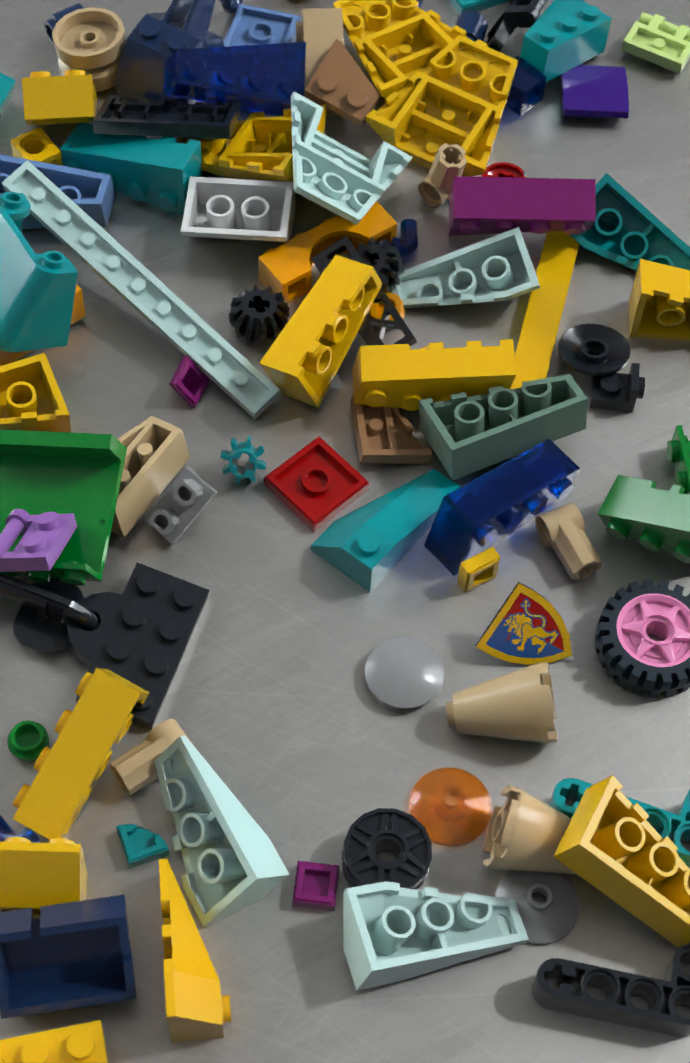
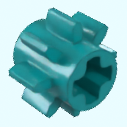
M248 436L245 442L240 443L235 438H231V451L221 450L220 457L229 461L223 467L222 473L228 474L231 472L235 475L236 484L240 483L241 478L247 477L252 482H256V469H266V462L258 459L264 453V446L255 448L251 444V436ZM242 453L249 455V461L245 463V466L238 465V459H240Z

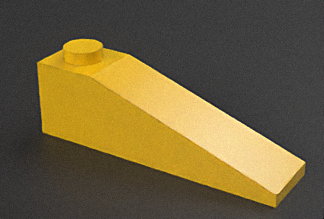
M159 859L161 912L164 923L162 925L166 1016L170 1041L173 1043L224 1038L223 1023L232 1022L230 995L221 996L220 980L168 859Z

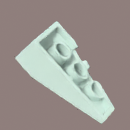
M519 227L406 269L403 274L399 275L400 285H390L391 292L400 297L404 308L507 301L540 288L537 274Z
M179 736L154 761L165 809L173 814L177 835L172 837L175 851L181 850L186 874L181 876L184 891L203 927L263 899L286 879L289 873L265 832L186 736Z
M387 881L346 888L343 892V949L356 991L403 981L524 944L529 940L513 899L471 893L458 896L438 893V889L424 887L423 890L401 888L400 883Z

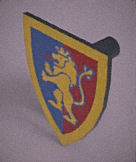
M520 582L516 584L475 645L476 648L493 657L509 663L533 665L539 662L552 663L572 656L570 636L561 615L550 601Z

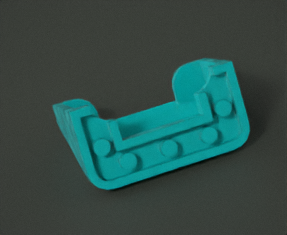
M6 192L0 195V350L5 352H21L67 346L78 271L72 262L58 251L35 254L21 233L23 219L29 216L31 205L23 193Z

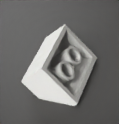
M190 177L181 226V236L287 242L293 236L296 213L294 182Z

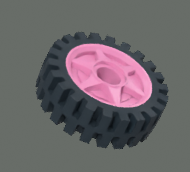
M653 579L644 580L641 587L637 581L630 583L626 590L622 587L616 591L614 597L611 596L597 624L595 650L596 653H600L599 662L601 666H608L606 674L612 680L615 677L620 678L618 683L620 687L626 690L630 684L634 686V694L641 696L643 691L647 690L649 691V698H658L661 692L664 693L666 698L674 696L677 690L681 694L690 687V593L686 597L682 595L684 587L676 584L674 590L668 589L669 581L660 580L658 586H654ZM648 635L657 636L662 641H654Z

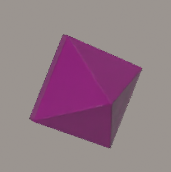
M184 356L169 385L191 408H194L210 379L188 356Z

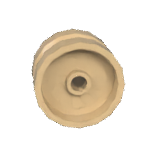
M89 7L78 9L65 15L56 23L52 32L61 76H64V72L67 70H84L85 75H92L96 91L107 90L115 86L114 80L126 43L123 21L116 13L105 8Z

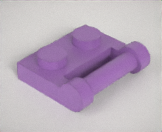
M23 509L12 510L6 518V527L0 534V572L50 571L77 528L74 513L58 514L56 512H45L40 515H30ZM24 535L14 551H9L17 537Z

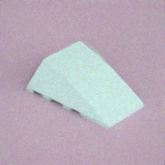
M293 92L291 95L294 192L357 225L413 157L385 141L382 142L371 160L317 131L316 129L324 108Z

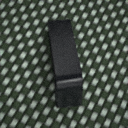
M690 944L681 946L675 952L667 966L665 980L561 958H551L540 965L532 985V995L541 1007L549 1010L676 1037L690 1036V1019L680 1017L675 1010V1005L684 1004L690 1008V976L686 975L680 968V963H690ZM549 978L557 980L559 990L551 989ZM578 982L579 986L576 990L575 995H573L572 991L575 987L573 983ZM598 986L602 988L607 995V999L604 1001L593 999L589 995L587 987ZM641 995L645 997L650 1004V1009L641 1010L632 1003L631 996Z

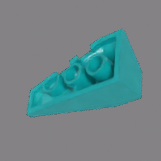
M606 173L595 186V222L593 226L583 234L569 235L584 249L637 271L640 259L690 270V247Z
M433 469L335 520L313 542L310 550L370 593L463 494L464 489Z

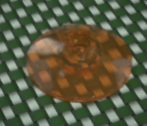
M452 767L435 769L421 777L415 784L409 801L410 814L425 827L430 840L444 846H460L478 838L486 829L492 811L491 798L484 784L473 774ZM454 796L459 800V803L457 805H448L444 798Z

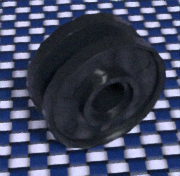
M378 808L362 814L350 826L342 850V872L350 888L387 881L400 883L401 888L420 890L432 861V842L425 827L411 814L396 808ZM380 851H389L397 859L393 862H384L376 854Z

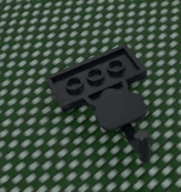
M138 562L123 594L102 592L91 594L84 598L78 586L64 583L61 579L50 578L49 583L34 582L31 585L0 573V595L22 603L13 622V634L16 640L26 647L45 654H52L70 647L78 660L90 666L87 672L93 674L96 668L108 669L150 692L143 705L136 702L131 711V714H133L131 721L135 725L152 730L208 599L210 590ZM78 695L76 697V702H78L80 696Z

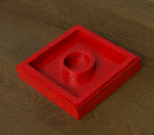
M320 436L264 477V485L313 532L317 531L361 497L370 487V482Z

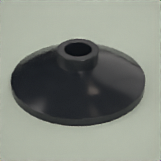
M600 324L574 326L563 333L558 344V353L562 361L574 371L590 376H605L620 371L628 363L631 352L628 341L621 333Z

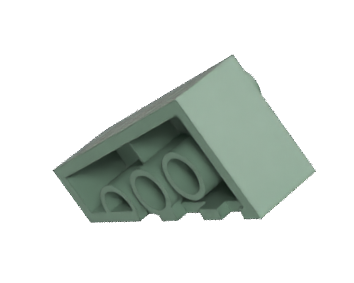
M567 374L522 382L521 388L492 387L488 388L487 394L469 397L466 396V392L451 394L450 400L433 403L432 398L419 400L420 431L452 480H455L586 429L588 398L572 376Z

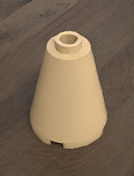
M539 662L454 692L453 701L446 702L448 725H456L457 732L460 734L549 744L558 742V730H555L554 726L556 710L551 674H548V662Z
M507 785L500 793L501 796L507 797L503 807L495 805L491 813L483 851L491 853L490 858L483 860V864L493 869L576 874L553 857L571 818L524 790Z

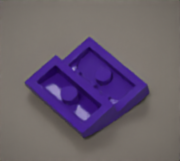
M578 65L559 75L562 89L560 104L563 116L629 117V94L625 67Z

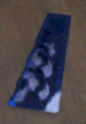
M306 42L179 49L165 61L163 94L216 104V102L225 104L226 100H241V109L255 112L264 111L266 114L282 116L284 115V109L291 108V95L293 92L304 97Z
M547 439L444 496L424 546L453 576L457 575L460 563L491 547H495L557 500L562 501L567 498L575 488L573 482L580 467L550 439Z

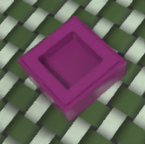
M298 861L292 906L335 911L340 866Z

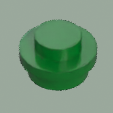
M29 720L22 721L16 724L10 731L7 744L9 751L15 758L22 761H33L39 757L45 746H49V736L47 730L41 724Z

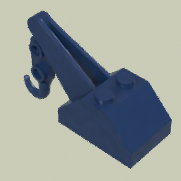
M173 0L166 12L145 14L127 37L114 80L117 94L128 100H138V102L159 100L160 97L189 98L225 51L223 38L208 31L216 0ZM219 0L224 11L231 14L236 12L238 5L244 1Z

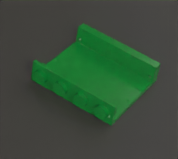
M0 430V534L6 527V518L14 509H23L30 515H40L45 512H56L58 514L74 513L77 523L75 532L50 571L0 573L13 578L15 576H23L36 583H49L50 578L62 579L64 583L75 586H84L86 581H102L127 448L112 434ZM24 535L17 537L9 551H14Z

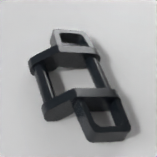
M510 0V6L505 9L487 34L486 44H488V47L500 52L517 26L519 28L532 27L540 17V11L548 0Z

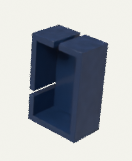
M125 894L41 906L40 915L33 916L32 908L0 912L1 1019L137 999Z

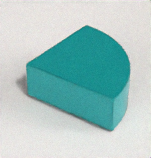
M135 824L116 826L129 869L170 855L167 844L157 833L155 834L148 829L137 827Z

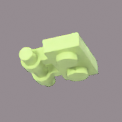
M643 12L639 22L636 21L623 40L621 50L680 74L690 58V27L684 24L677 26L665 21L664 16L659 14L652 16Z

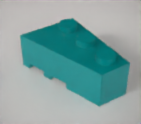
M554 0L524 35L517 69L542 85L603 53L612 18L601 12L596 6L590 5L583 0Z

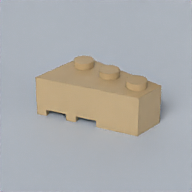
M342 8L302 9V22H296V42H301V52H297V71L303 72V82H299L298 92L299 95L307 98L304 96L305 88L335 40H340L344 45ZM326 108V110H327L326 115H327V114H337V113H335V112L329 110L328 108Z
M154 416L149 417L118 438L127 448L111 532L125 538L190 458L183 430Z

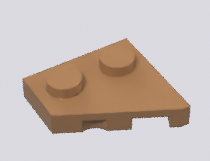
M338 39L333 43L304 92V96L320 105L326 104V108L361 127L366 122L365 116L375 108L379 101V93Z
M352 396L350 405L360 463L429 464L432 458V451L428 446L424 448L413 435L415 428L406 417L400 414L398 408L354 404Z

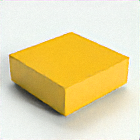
M491 547L460 563L457 583L463 592H468L496 578L500 555L495 548Z

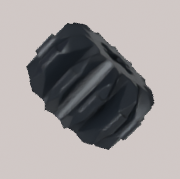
M371 237L366 245L358 241L357 252L366 265L374 267L382 282L381 288L384 292L390 293V285H400L399 275L404 273V266L401 262L402 256L399 250L392 247L391 243L386 239L378 243L377 239Z
M255 284L251 292L241 288L239 297L232 298L229 323L234 328L237 338L245 337L248 345L254 340H259L264 346L266 339L269 338L275 341L288 323L290 309L288 303L284 302L282 292L273 294L270 286L265 290H259Z

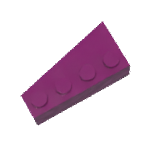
M454 176L449 193L448 236L499 234L517 227L520 228L521 233L544 234L551 231H565L567 234H583L586 230H590L595 222L596 179Z

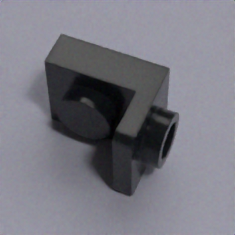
M632 363L629 374L613 373L605 376H591L589 408L633 413L636 399H643L645 390V377H639L640 364Z

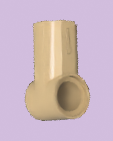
M445 143L437 150L427 177L418 185L420 196L432 207L441 206L449 198L454 176H461L467 163L465 159L466 151L458 144L449 145Z
M569 503L536 516L535 526L540 540L547 548L553 547L572 580H584L591 577L594 572L601 568L602 560L585 534L584 520L575 504Z
M168 719L159 723L148 733L143 743L110 763L111 770L118 783L129 795L157 779L158 774L154 760L179 736H186L188 738L175 719Z

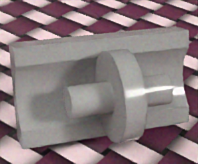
M185 467L144 520L171 544H175L218 491L203 481L193 469Z

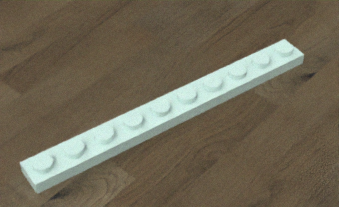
M28 160L2 182L6 192L23 193L30 202V214L177 349L185 356H188L201 371L254 419L281 395L280 389Z

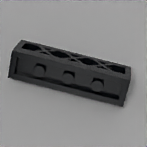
M347 235L311 258L320 275L329 265L330 260L345 250H348L351 260L365 264ZM380 288L373 303L384 304L381 319L365 317L358 333L367 346L384 345L382 341L386 328L398 329L402 331L405 337L394 344H409L411 347L417 343L416 338L384 290ZM390 315L392 316L394 321L389 320ZM373 326L378 327L377 332L375 331Z

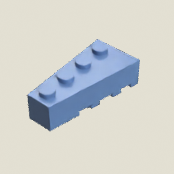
M0 154V195L6 193L2 182L28 159ZM28 160L101 227H107L116 199L111 175ZM31 214L23 219L22 229H46Z

